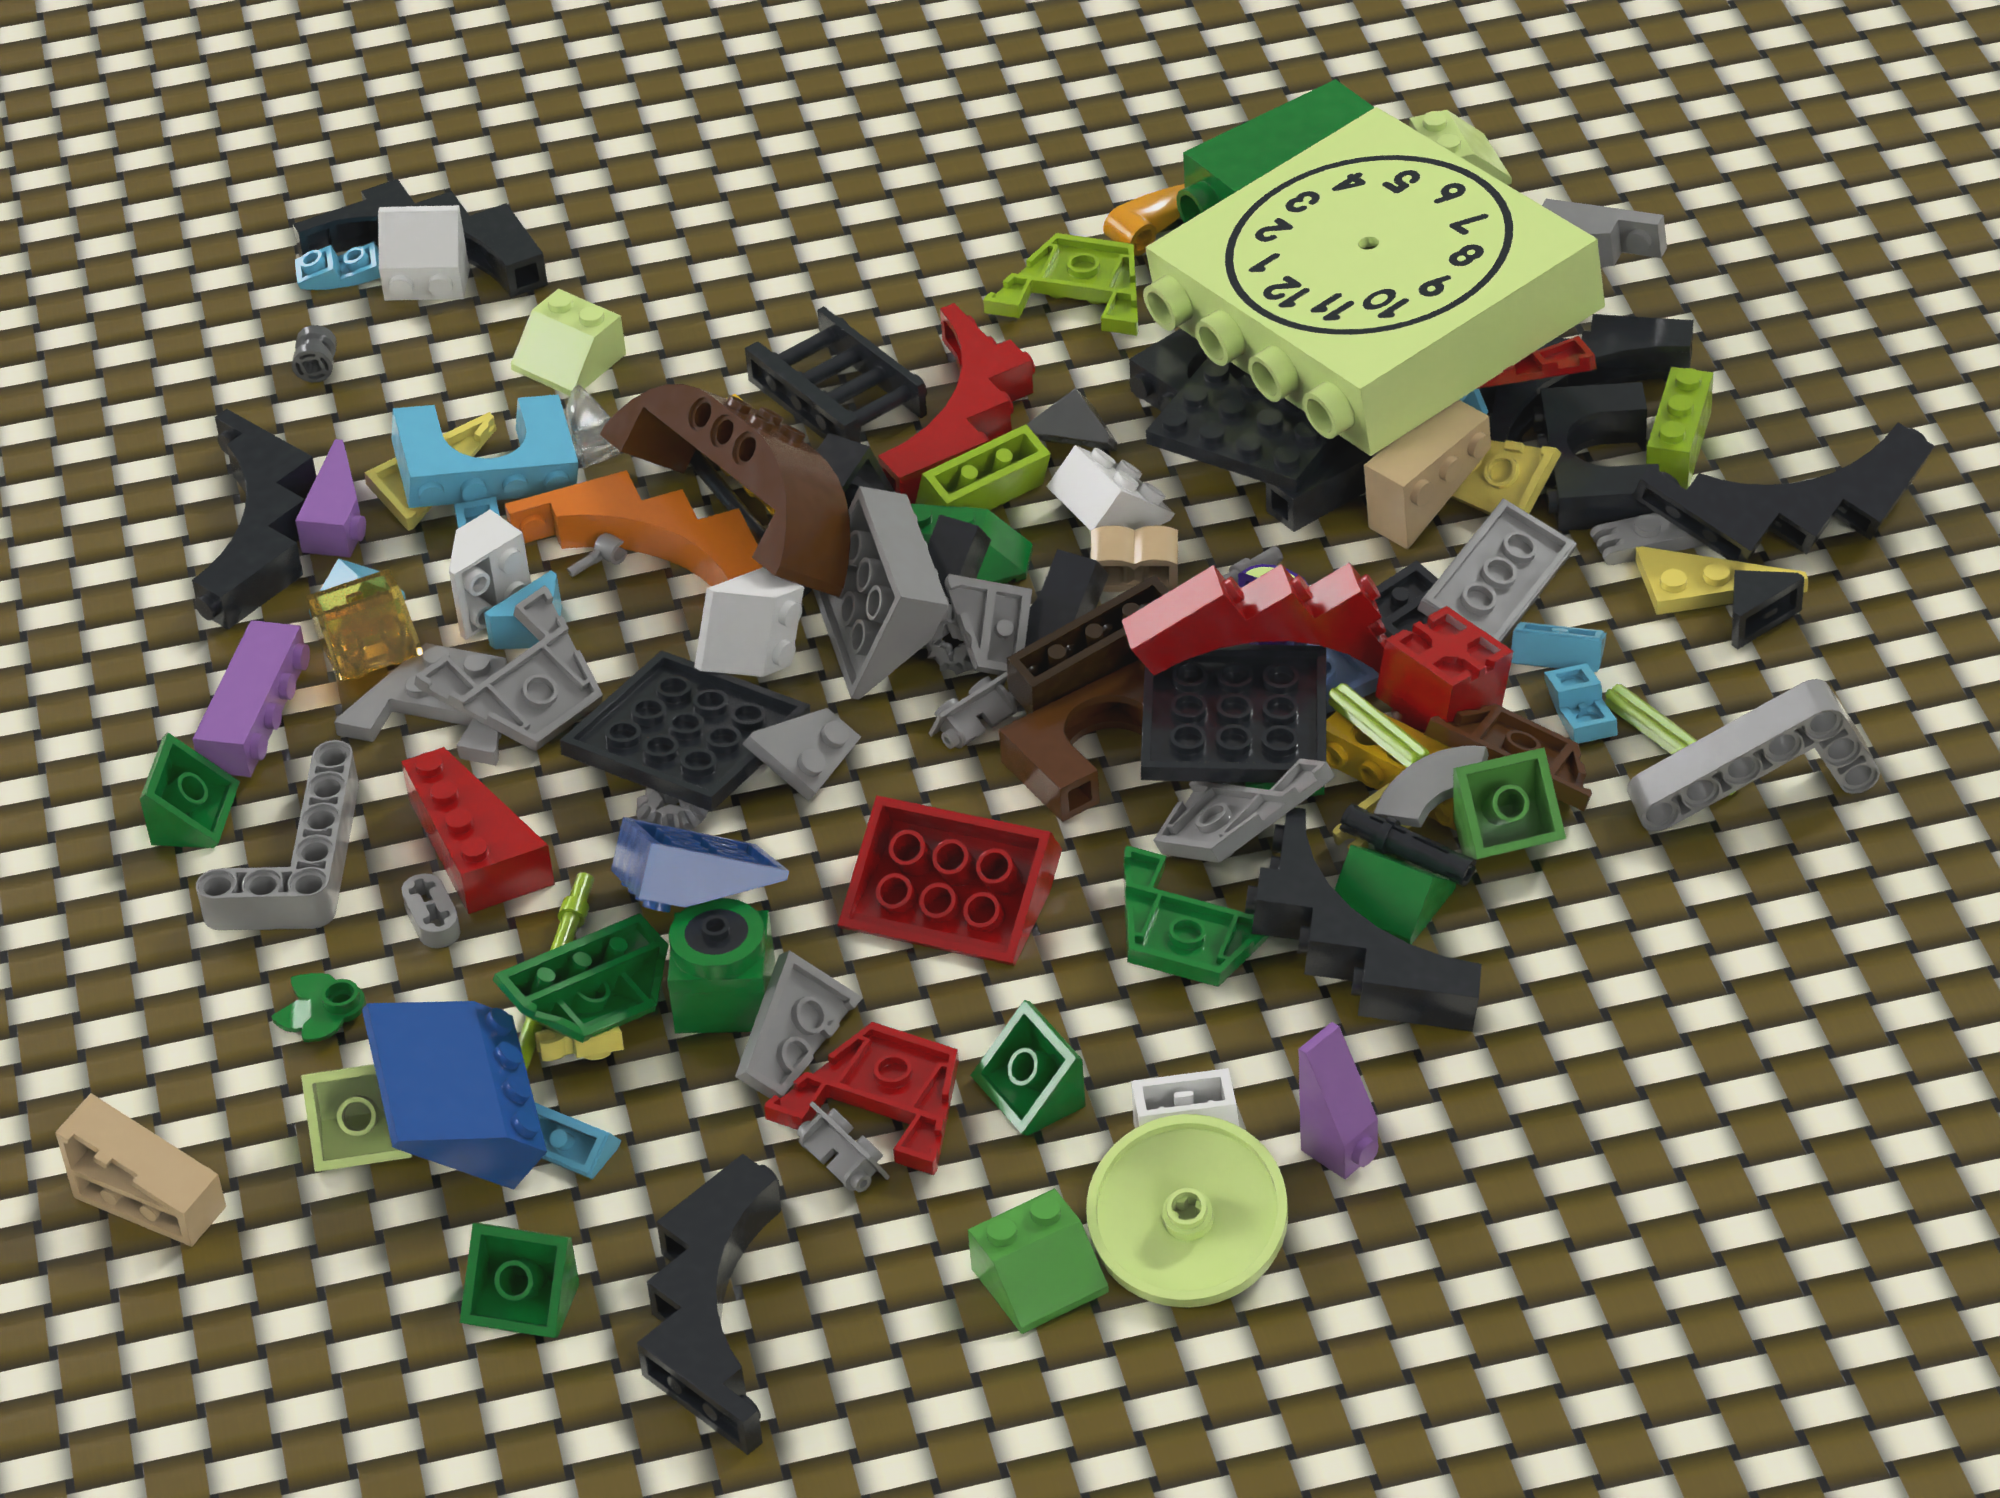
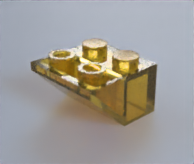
M390 569L306 596L317 639L340 682L347 679L361 678L368 674V672L389 665H399L407 659L423 654L401 589Z

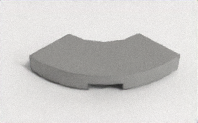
M1459 746L1427 755L1414 762L1389 784L1378 801L1374 814L1385 819L1393 817L1399 820L1401 825L1421 828L1428 814L1445 800L1453 798V768L1487 761L1489 756L1487 747Z

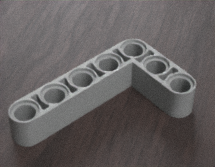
M1811 679L1800 683L1638 773L1628 783L1627 792L1642 826L1650 831H1662L1813 748L1816 749L1840 787L1847 793L1856 794L1869 790L1879 780L1880 772L1862 735L1830 686L1824 680Z
M339 740L326 741L316 747L312 754L290 867L219 868L209 870L198 878L196 891L203 920L208 927L213 930L314 929L323 927L333 920L336 914L359 790V780L353 751L348 743Z

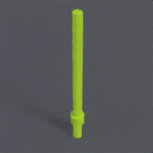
M585 872L577 874L570 895L563 899L559 909L558 920L560 923L550 950L572 942L577 929L584 925L589 911L587 900L594 883L592 875ZM526 1016L519 1036V1043L525 1067L528 1071L536 1048L534 1033L542 1031L543 1026Z

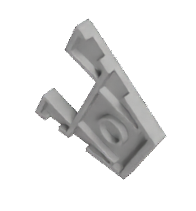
M545 585L515 605L513 614L539 640L538 643L480 684H476L446 654L419 672L415 677L414 683L423 692L535 752L597 708L603 698V694L581 651L576 650L568 634L569 628L563 616L558 615L552 603L553 596Z
M425 643L336 718L334 722L336 733L339 736L374 742L391 712L466 725L468 727L457 744L459 759L496 766L499 761L498 745L502 733L423 692L414 683L415 677L419 672L445 654L476 684H480L507 665V660L504 657Z
M1299 759L1269 790L1228 785L1230 782L1191 781L1189 786L1193 792L1185 805L1183 801L1177 802L1153 841L1163 855L1220 863L1330 782L1335 775L1325 761Z

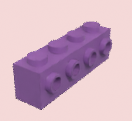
M250 621L193 737L195 751L230 775L252 776L258 761L263 760L266 755L268 740L273 730H277L280 726L282 711L287 700H291L294 697L296 681L301 671L307 669L310 660V648L308 644H304L300 625Z

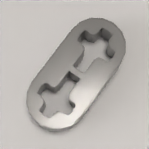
M427 873L417 874L408 878L403 883L401 890L406 913L420 941L430 948H443L453 944L459 938L461 931L457 910L442 881L437 876ZM421 895H426L431 900L424 902ZM438 919L441 926L436 927L431 921Z

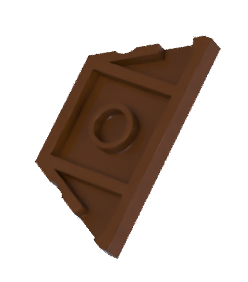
M1497 704L1481 707L1480 710L1469 709L1459 711L1452 722L1446 723L1439 716H1434L1428 723L1424 735L1451 748L1459 746H1486L1489 753L1488 760L1544 747L1556 798L1583 812L1585 811L1592 792L1591 789L1584 788L1583 786L1587 773L1584 764L1580 761L1581 752L1578 743Z

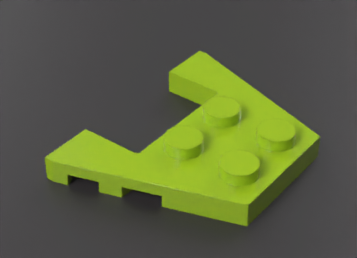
M1056 233L1026 260L1027 266L1019 274L1011 273L1003 280V288L996 294L990 292L983 300L984 313L1020 318L1032 293L1045 294L1056 299L1066 297L1086 300L1092 304L1107 303L1101 316V331L1137 336L1139 330L1134 244Z

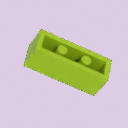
M1671 367L1647 444L1646 464H1658L1660 472L1670 474L1678 481L1681 487L1687 490L1691 483L1711 415L1713 372L1699 371L1693 368Z
M1025 424L922 473L915 504L985 508L991 510L1043 485L1051 453L1028 425Z

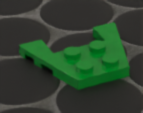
M1126 845L1123 859L1128 963L1219 987L1270 937L1251 934L1254 914H1246L1238 910L1157 889L1165 870L1167 856Z

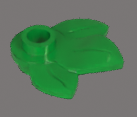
M324 973L300 974L291 977V985L298 1000L274 1013L271 1018L274 1024L287 1032H301L304 1042H316L331 1037L338 1032L344 1022L357 1018L366 1005L364 992L351 980H336L331 975Z

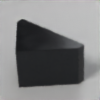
M1735 570L1731 645L1738 650L1802 611L1804 576L1794 572Z

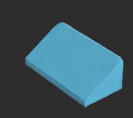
M1520 622L1513 630L1511 650L1514 652L1511 662L1514 664L1559 669L1587 663L1593 672H1598L1601 666L1607 633H1604L1602 630Z
M535 1103L547 1153L541 1159L593 1180L617 1151L622 1140L609 1132Z

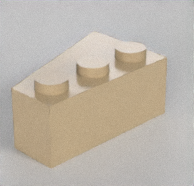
M1458 400L1386 446L1365 463L1364 474L1369 528L1408 550L1490 450L1489 416Z
M92 1093L88 1095L55 1132L75 1199L191 1247L226 1208L219 1175Z

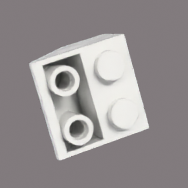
M1075 445L1046 486L1090 531L1098 527L1111 525L1124 526L1133 530L1145 526H1160L1170 521L1175 515L1162 502L1166 496L1153 485L1147 482L1143 483L1139 479L1142 473L1135 466L1125 460H1121L1117 464L1112 457L1098 448H1094L1090 452Z
M491 509L458 528L454 539L449 574L460 635L465 640L486 628L484 612L531 583L523 532Z
M1229 1068L1131 1081L1135 1128L1159 1118L1182 1114L1211 1116L1239 1126L1237 1105Z

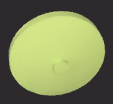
M1198 1114L1167 1116L1145 1123L1123 1136L1110 1148L1093 1174L1087 1195L1086 1215L1090 1238L1096 1255L1107 1272L1121 1286L1140 1298L1164 1306L1200 1307L1227 1300L1241 1293L1254 1284L1268 1270L1277 1257L1286 1235L1288 1202L1281 1171L1273 1156L1258 1139L1241 1127L1223 1119Z

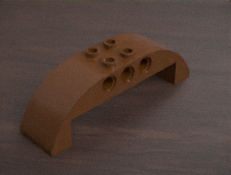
M666 384L649 389L633 398L604 425L600 436L620 452L683 474L696 449H698L775 510L752 558L774 576L840 597L847 576L851 545L850 517L846 497L840 481L829 463L816 450L804 442L806 435L803 432L787 424L782 425L781 423L784 419L782 416L764 407L756 410L747 402L732 395L724 398L685 384Z

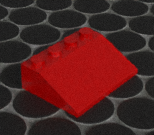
M876 795L837 925L839 928L1015 966L1050 893L1062 848L1050 831Z

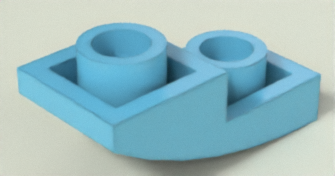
M373 241L361 247L351 248L337 256L331 245L319 250L309 251L302 257L295 259L297 284L300 289L329 290L355 286L380 278L379 249Z

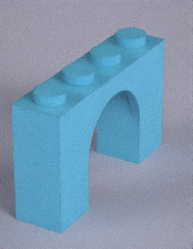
M559 394L521 397L517 399L516 432L520 447L507 455L496 458L471 457L452 448L442 435L435 405L393 408L391 440L408 507L450 505L495 496L497 500L527 498L577 484L579 462Z

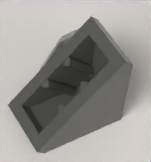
M1076 388L1027 423L1028 427L1040 441L1116 451L1117 441L1093 404Z

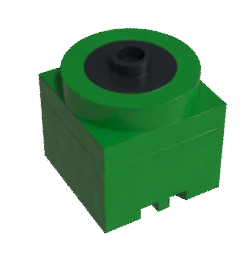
M719 898L689 906L681 912H674V920L669 929L670 958L667 983L675 1034L751 1032L775 967L769 910H755L742 901Z

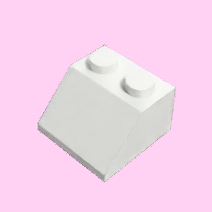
M459 205L379 207V273L384 301L464 299L470 268Z
M762 567L707 588L694 668L705 672L764 677L791 666L796 652L795 640L798 621L802 615L801 603L804 587L774 576L766 568Z

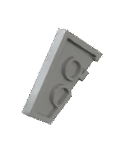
M790 950L780 954L735 1077L768 1098H772L774 1095H777L779 1098L784 1096L793 1085V1081L802 1074L814 1059L813 1054L825 1039L830 1038L840 1027L839 1022L849 1010L854 1009L863 997Z

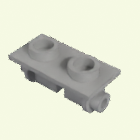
M1007 671L994 680L989 676L981 679L969 690V695L959 702L956 698L946 701L934 713L937 718L928 734L932 737L942 731L941 738L946 747L949 749L954 747L960 749L985 733L986 728L979 721L978 717L981 716L988 726L993 728L1016 714L1017 707L1021 704L1010 691L1007 692L1003 687L1008 678Z
M813 1101L809 1104L818 1115L812 1121H806L800 1125L797 1131L799 1143L823 1165L837 1152L838 1155L826 1168L843 1183L844 1187L850 1191L863 1192L870 1186L871 1176L876 1171L886 1180L889 1179L890 1176L877 1163L883 1157V1154L867 1138L862 1135L855 1141L848 1134L854 1127L834 1108L826 1114Z

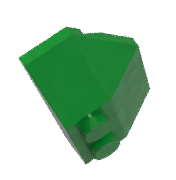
M911 504L927 545L939 515L977 525L986 533L991 542L976 579L1005 584L1011 580L1017 582L1027 578L1033 544L990 510L985 508Z
M638 913L495 973L493 981L522 1014L548 1030L583 1043L591 1037L655 1011L669 945L641 913Z

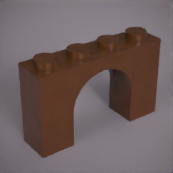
M1140 659L999 729L1001 762L1062 822L1100 803L1098 770L1073 744L1088 733L1108 728L1126 729L1142 735L1145 665Z

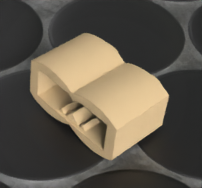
M1111 525L1091 530L1090 559L1097 560L1109 574L1103 592L1126 591L1154 575L1159 578L1169 591L1178 587V530L1159 525L1145 526L1136 530L1124 526Z

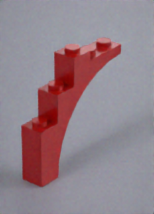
M955 303L940 308L942 341L954 355L960 368L956 389L946 406L925 428L906 442L878 455L879 464L895 492L907 494L910 504L916 503L922 473L1012 431L1011 414L1014 412L1012 402L1034 393L1032 375L1035 374V365L1031 356L1026 351L1022 352L1011 339L997 344L991 336L987 337L978 328L972 316L966 315Z
M1350 562L1309 587L1300 575L1293 578L1282 564L1242 588L1239 587L1233 577L1230 576L1225 579L1216 567L1212 565L1122 620L1131 650L1153 675L1186 659L1219 648L1252 642L1291 641L1327 647L1348 654L1379 673L1385 640L1390 638L1384 634L1386 629L1380 619L1382 616L1375 601L1381 597L1378 588L1368 574L1361 577Z

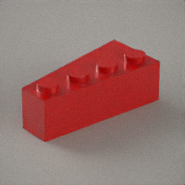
M445 747L401 761L409 802L468 914L555 885L548 844Z

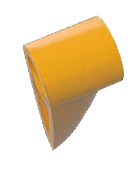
M1184 184L1155 191L1117 206L1108 214L1104 221V234L1113 241L1134 244L1135 256L1144 254L1146 252L1145 247L1155 241L1157 233L1180 217L1176 198L1178 192L1185 188Z

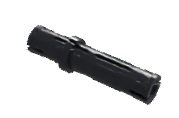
M1352 803L1347 807L1341 818L1340 831L1374 845L1375 851L1382 854L1389 852L1402 857L1462 887H1465L1470 882L1475 872L1476 859L1462 853L1460 854L1449 849V847L1401 826L1399 820L1393 817L1385 819Z

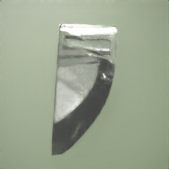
M579 384L575 386L567 401L565 417L577 459L581 466L587 468L623 454V452H620L600 436L604 425L611 419L609 415Z

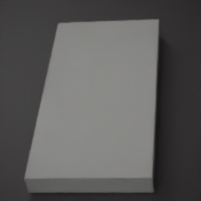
M1503 498L1422 598L1417 610L1429 616L1448 606L1503 643L1571 556L1577 543Z

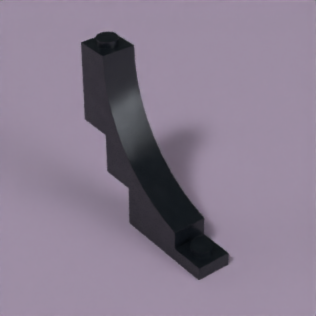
M226 409L215 417L218 431L217 440L221 449L229 455L233 477L246 495L245 509L240 525L232 540L204 571L192 579V584L196 597L195 607L200 615L206 620H213L229 630L303 576L297 546L299 536L295 520L317 476L313 456Z
M1898 422L1889 434L1870 452L1833 473L1811 480L1790 484L1760 485L1721 480L1699 473L1686 490L1670 474L1658 472L1649 466L1641 477L1633 498L1728 560L1747 563L1769 531L1807 555L1833 517H1836L1871 540L1922 469L1935 446L1928 442L1919 431L1913 428H1906Z
M742 1154L656 1221L661 1254L671 1262L647 1281L652 1315L662 1321V1323L638 1341L637 1347L642 1376L749 1455L763 1443L759 1420L761 1414L756 1404L746 1396L742 1366L730 1349L722 1330L723 1301L737 1262L763 1227L781 1212V1203L778 1189L780 1184L775 1173L766 1165L759 1166Z

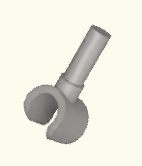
M601 534L595 542L594 550L567 568L569 575L574 577L603 559L614 565L620 564L627 556V551L619 547L624 541L612 534Z

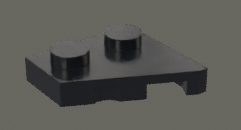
M1417 560L1376 586L1381 597L1375 601L1382 616L1380 619L1385 626L1386 632L1384 634L1387 637L1395 635L1402 630L1412 632L1413 624L1418 621L1423 624L1427 623L1428 616L1417 609L1422 598L1438 578Z

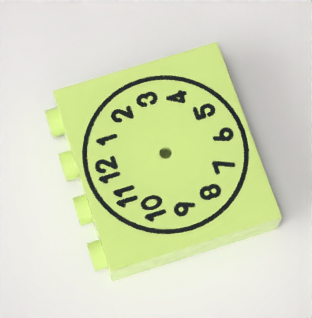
M1378 107L1350 122L1145 247L1152 283L1144 288L1143 297L1149 313L1158 325L1168 331H1172L1177 327L1181 328L1198 340L1204 353L1215 364L1224 366L1229 362L1233 363L1251 375L1254 384L1267 399L1278 402L1285 398L1305 412L1311 425L1323 437L1332 439L1340 435L1370 456L1605 307L1597 238Z

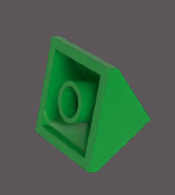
M166 733L162 737L140 797L150 843L157 846L214 848L219 844L240 781L170 733Z
M1350 845L1334 890L1351 908L1375 926L1412 945L1456 889V883L1441 875L1390 855L1382 854L1374 849Z
M1024 1000L970 1076L1022 1135L1028 1136L1086 1107L1082 1058L1030 1001Z
M477 1222L473 1223L459 1323L558 1338L580 1284L572 1238Z

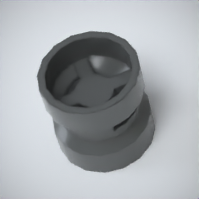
M311 325L303 328L298 333L295 343L296 350L292 359V369L297 377L308 382H321L331 375L334 364L333 357L337 347V340L332 331L326 327Z

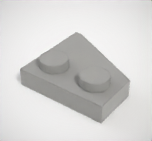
M948 574L945 578V588L974 671L995 675L1005 673L1007 671V657L1025 648L1032 589Z
M825 708L754 731L743 742V745L809 801L855 746L861 736L830 709Z

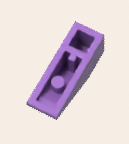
M334 440L295 520L302 553L350 558L358 541L364 539L366 519L360 515L343 440Z
M1331 1022L1298 1049L1301 1151L1343 1179H1346L1359 1167H1365L1371 1163L1376 1156L1379 1147L1378 1118L1340 1026Z

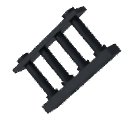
M824 306L817 310L820 332L779 354L771 352L758 341L745 348L748 380L823 439L830 433L860 443L859 433L862 426L900 405H904L919 418L927 415V388L922 378L917 374L911 373L850 327L843 318L837 317ZM826 347L837 354L804 373L796 371L791 367ZM851 366L862 373L860 376L830 392L822 391L815 386ZM876 385L887 392L884 396L854 412L846 410L841 406V404Z

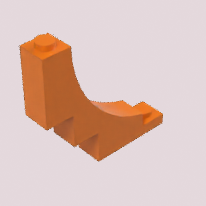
M627 470L505 504L507 522L523 532L524 543L556 535L562 549L594 548L597 538L601 534L608 533L624 541L619 546L624 550L644 553L670 561L699 576L710 586L763 567L752 558L758 544L739 508L697 519L683 489L641 500Z

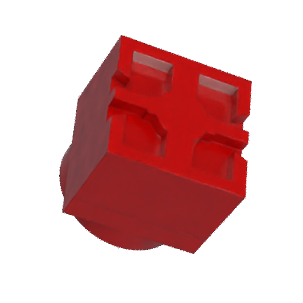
M1445 606L1429 615L1426 624L1420 621L1413 624L1412 632L1402 630L1385 640L1375 696L1391 707L1392 718L1425 733L1430 719L1434 716H1439L1447 723L1454 721L1456 713L1469 709L1480 710L1481 707L1494 704L1502 707L1514 651L1448 606Z

